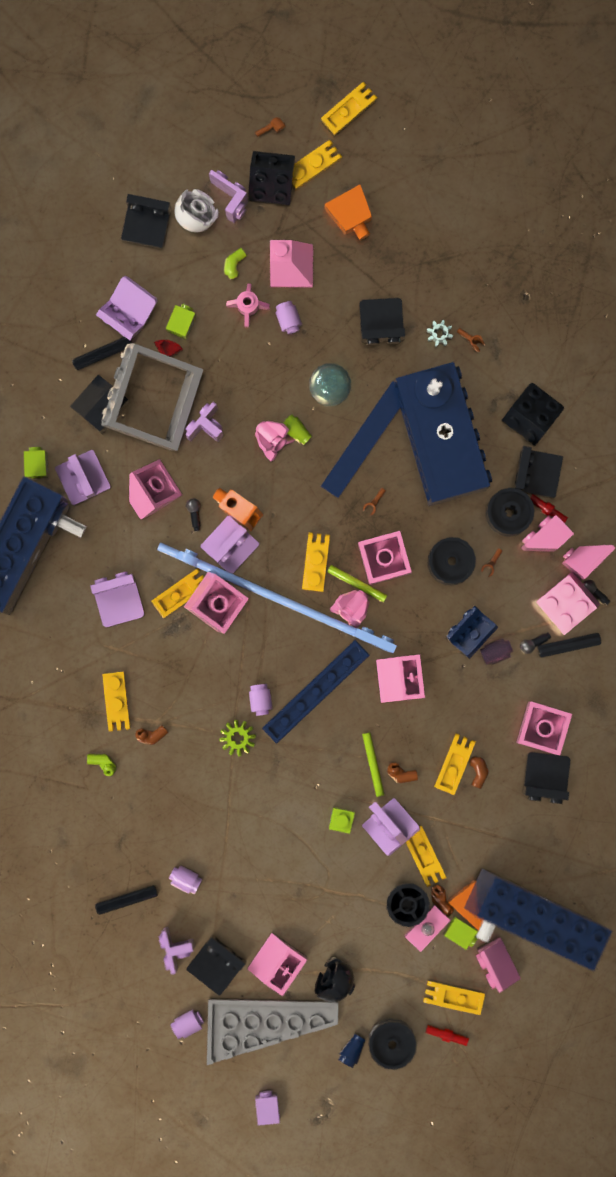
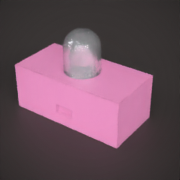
M433 904L429 909L426 919L419 925L413 926L404 936L421 952L448 924L450 919Z

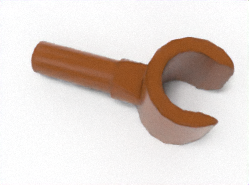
M276 117L271 120L270 124L255 133L258 137L272 128L278 133L286 125L280 118Z
M461 328L457 330V333L470 342L474 351L480 352L476 344L482 343L485 345L481 336H472Z
M381 488L375 498L364 505L363 511L367 505H372L374 510L370 515H373L376 512L378 501L386 490Z
M498 548L489 563L482 566L481 572H483L485 567H491L492 572L488 577L494 573V565L502 553L501 549Z

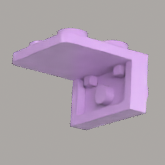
M211 170L209 172L210 182L233 197L225 208L227 219L233 223L237 219L241 220L247 210L245 207L248 204L246 189L237 182L234 184L227 180L228 177L221 171L217 170V172Z
M124 276L118 283L110 300L98 310L96 315L106 324L117 330L122 336L131 340L143 329L158 301L156 297L132 279Z
M122 572L115 575L116 579L108 581L107 577L95 580V584L90 586L92 594L95 595L103 626L110 627L144 616L143 606L133 574L128 575V572Z

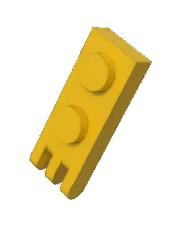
M362 82L321 117V121L334 136L378 99L376 95L371 96L369 99L367 98L372 93L370 88L363 93L361 92L367 86L365 82Z
M328 140L294 164L292 186L295 190L343 158L341 154L332 157L338 151L336 147L329 151L327 150L333 144L331 140Z
M309 532L302 590L323 592L329 534L325 535V543L321 542L320 533H317L316 542L312 541L313 533Z
M199 568L151 600L162 618L171 614L190 599L199 586V582L204 578V575H201L195 579L194 576L200 572Z
M125 673L102 674L109 732L113 731V723L115 722L117 731L122 730L121 722L125 721V729L129 730L130 719Z
M457 733L453 738L434 785L435 788L455 795L476 742L471 740L469 747H466L465 744L468 738L463 737L461 744H459L457 741L460 735Z
M420 825V830L407 840L406 844L426 886L429 887L431 883L428 877L431 876L434 883H438L436 873L439 872L442 880L446 879V876L422 825Z
M434 981L427 982V985L435 987V990L426 989L425 994L432 995L433 999L424 997V1003L481 1015L485 993Z

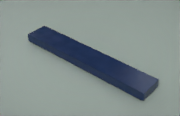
M394 381L391 382L320 486L336 498H339L401 407L398 397L400 392L398 387L394 386Z
M354 640L262 729L277 744L370 655Z

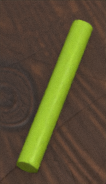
M333 565L327 571L383 603L387 597L385 593Z
M365 733L362 736L376 797L384 796L371 733Z

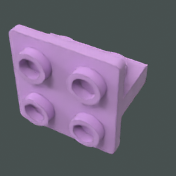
M212 402L211 405L207 403L199 412L201 414L200 418L197 421L192 420L186 427L187 433L185 435L190 442L201 429L217 442L222 439V426L212 418L218 410L216 403Z
M93 450L79 456L74 454L68 457L69 461L55 467L72 505L81 503L111 488Z
M227 516L200 547L223 569L233 574L259 546V542L234 519Z
M395 798L382 808L374 802L369 807L374 814L362 825L387 856H390L420 830L418 824Z
M166 927L162 930L159 941L161 948L166 949L167 955L164 957L166 970H170L171 974H176L178 966L175 956L177 955L178 959L190 956L191 952L194 951L195 944L193 939L172 944L169 928Z

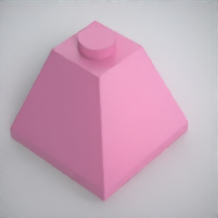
M270 240V287H313V244L293 240Z
M160 459L130 473L129 502L140 519L154 514L182 496V493Z
M613 545L579 546L575 550L571 548L563 556L566 560L562 564L570 572L573 571L578 579L582 581L615 547Z

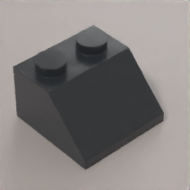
M97 375L70 407L103 434L108 428L101 426L103 421L102 412L107 408L109 402L108 393L113 386ZM125 396L123 397L118 416L130 404V401Z

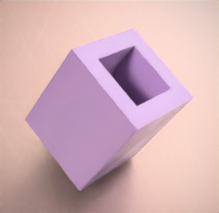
M272 1091L259 1092L260 1095H257L255 1098L258 1125L280 1123L277 1093L273 1094Z

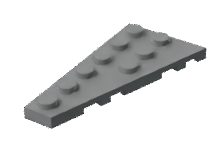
M209 999L207 1065L338 1025V1002Z

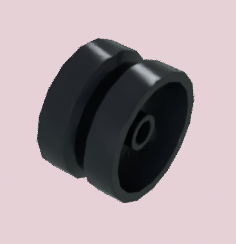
M502 489L494 494L486 505L485 517L487 524L493 532L500 536L512 537L519 535L533 521L535 512L533 501L520 489ZM507 509L513 511V515L511 517L506 516L507 512L505 511Z
M448 537L440 540L432 547L428 555L427 566L431 576L437 582L443 585L454 586L463 583L472 575L476 565V556L468 542L460 538ZM454 557L456 559L454 561L455 564L450 565L448 558Z
M386 1018L373 1026L369 1034L368 1046L371 1057L379 1066L391 1070L403 1068L412 1061L416 1053L417 1042L413 1030L406 1022L398 1018ZM390 1041H395L396 1046L392 1047L388 1044Z

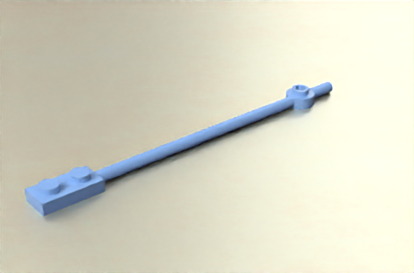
M161 542L157 550L206 572L214 573L226 581L393 654L397 645L393 644L394 640L387 636L376 637L373 635L375 631L363 626L360 630L196 558L197 553L186 549L185 552H182Z

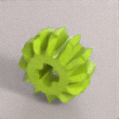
M234 720L235 728L230 723H227L226 726L230 731L221 730V733L227 735V738H220V742H228L222 747L223 750L229 746L232 747L229 755H232L234 750L237 749V755L241 756V748L248 754L250 751L246 745L255 746L253 742L248 741L249 739L256 738V735H248V732L252 731L253 727L251 726L245 730L246 721H243L241 727H238V720ZM235 732H239L241 736H244L241 744L232 741V735L235 736Z

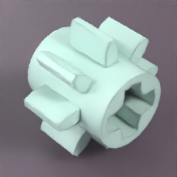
M442 320L441 324L433 321L432 325L434 328H427L426 331L431 333L428 341L433 340L436 342L435 347L439 343L447 346L446 338L452 339L453 337L452 334H448L452 326L446 327L444 320ZM439 329H442L444 334L441 338H438L437 333H435Z

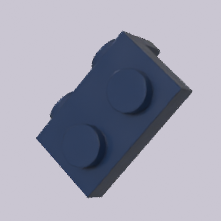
M474 606L472 609L467 610L463 615V619L449 630L446 638L470 659L497 630L498 626Z

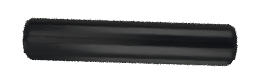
M122 337L72 360L73 366L76 370H80L125 350L127 344L133 343L126 337Z
M593 633L538 646V652L540 657L543 658L601 645V637L599 633Z
M153 885L97 903L95 905L98 915L157 897V888Z

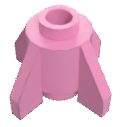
M247 284L246 291L242 292L237 299L227 301V307H238L239 312L245 315V327H249L250 316L254 315L258 308L269 310L270 306L268 303L259 301L257 296L251 292L252 284ZM246 300L251 302L250 305H245L244 303H246Z
M263 421L256 427L255 436L265 456L270 461H274L277 451L281 450L285 444L294 442L295 439L287 435L289 429L283 423Z
M353 590L340 595L336 599V603L330 608V611L338 615L340 614L343 619L348 621L350 626L358 628L366 617L369 598L363 591Z

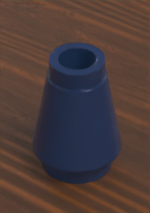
M354 1034L340 1051L338 1060L353 1068L355 1064H358L366 1040Z

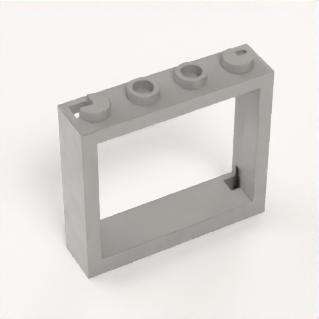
M135 343L127 344L124 352H121V365L114 374V379L116 380L108 393L109 402L107 408L102 412L103 421L101 426L168 450L178 451L204 369ZM138 353L187 371L165 439L116 422Z

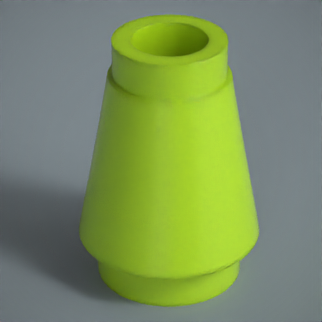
M290 414L283 422L289 429L287 435L303 445L312 437L297 416L294 417Z

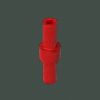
M534 494L531 495L530 499L533 501V504L540 508L543 514L546 516L550 515L551 517L557 515L565 524L568 517L556 510L553 504L550 502L546 503Z
M427 1025L425 1031L426 1034L439 1037L441 1041L447 1043L451 1041L467 1046L469 1038L455 1034L453 1030L447 1028L443 1030Z

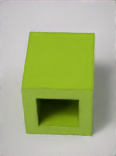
M184 304L181 307L175 305L166 326V331L187 340L196 318L193 308Z
M30 447L29 451H24V474L28 479L48 478L47 452L42 450V447Z
M333 807L329 829L350 834L355 812Z
M456 916L453 917L443 933L445 937L466 950L469 946L473 947L478 939L476 937L478 931Z

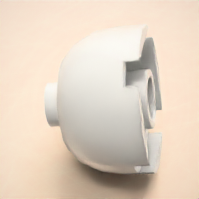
M194 189L192 192L185 190L175 204L174 214L176 220L184 229L198 233L207 230L218 218V208L215 210L213 199L206 193Z

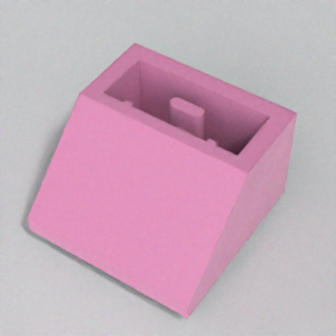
M557 515L553 518L548 516L538 525L540 530L537 533L532 531L522 540L524 545L521 549L523 551L554 552L574 533Z
M420 655L376 660L381 703L425 698Z
M271 933L247 969L264 984L283 996L306 963L307 957Z
M500 937L477 948L479 954L476 955V958L482 969H487L488 974L485 976L492 990L496 988L500 993L521 979Z

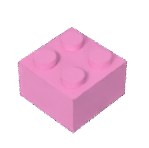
M400 531L358 542L369 585L411 574Z
M573 571L536 602L564 635L600 605Z
M208 572L184 608L217 632L225 634L249 598L218 575Z
M528 702L516 743L560 756L572 714L534 702Z

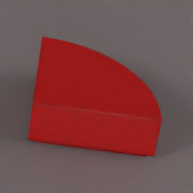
M161 339L154 342L158 351L169 357H173L183 351V348L178 343L171 340Z

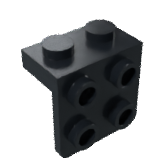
M400 298L360 301L362 343L378 345L379 342L388 341V344H398L405 339L402 300Z
M530 383L503 417L502 421L536 446L564 410V407L536 384Z
M528 753L523 795L528 796V800L541 801V797L550 798V803L563 804V800H569L567 788L570 758L552 754Z

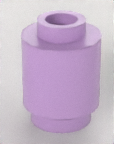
M292 301L277 305L275 313L282 332L287 331V334H292L299 331L302 322L297 308L292 304Z
M267 684L250 686L251 712H256V716L269 714L268 710L273 708L271 693Z
M181 865L179 869L174 867L169 877L172 880L170 885L188 894L189 892L195 894L202 881L197 873Z
M192 1009L174 1019L175 1022L170 1024L178 1039L182 1037L185 1039L203 1029L201 1024L204 1023V1020L199 1011L195 1013Z

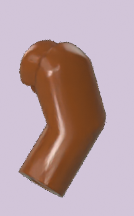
M161 725L154 732L142 728L138 729L135 736L140 743L154 745L169 732Z
M474 756L470 760V766L474 768L476 776L471 785L481 789L489 771L485 760Z
M393 762L389 764L387 772L397 783L418 781L416 770L405 772L398 763Z
M435 885L431 890L432 903L445 916L449 917L454 912V908L447 903L444 887Z

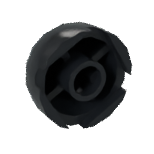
M404 883L396 886L390 892L386 908L390 918L396 924L413 927L426 919L430 902L426 892L421 887L412 883Z
M336 957L330 958L324 965L327 967L324 975L321 972L318 975L314 991L318 994L317 997L324 1001L339 1002L354 991L353 970L342 960Z

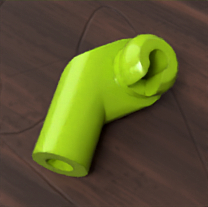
M239 248L225 260L224 272L230 279H235L238 276L237 263L247 256L242 248Z
M87 755V765H99L104 771V775L112 776L116 771V765L108 755Z

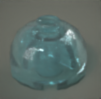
M326 363L313 371L309 380V390L312 397L318 403L324 406H336L348 398L351 391V379L348 372L342 366Z

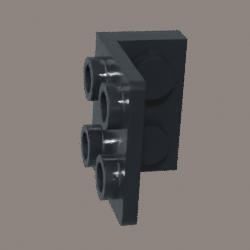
M253 151L250 164L248 200L290 205L295 155Z
M128 194L126 200L128 207L121 236L122 241L163 248L171 211L170 202Z
M523 446L520 452L514 488L529 494L555 498L563 456L531 450L532 447Z
M212 935L186 970L217 995H221L237 973L245 966L246 961Z

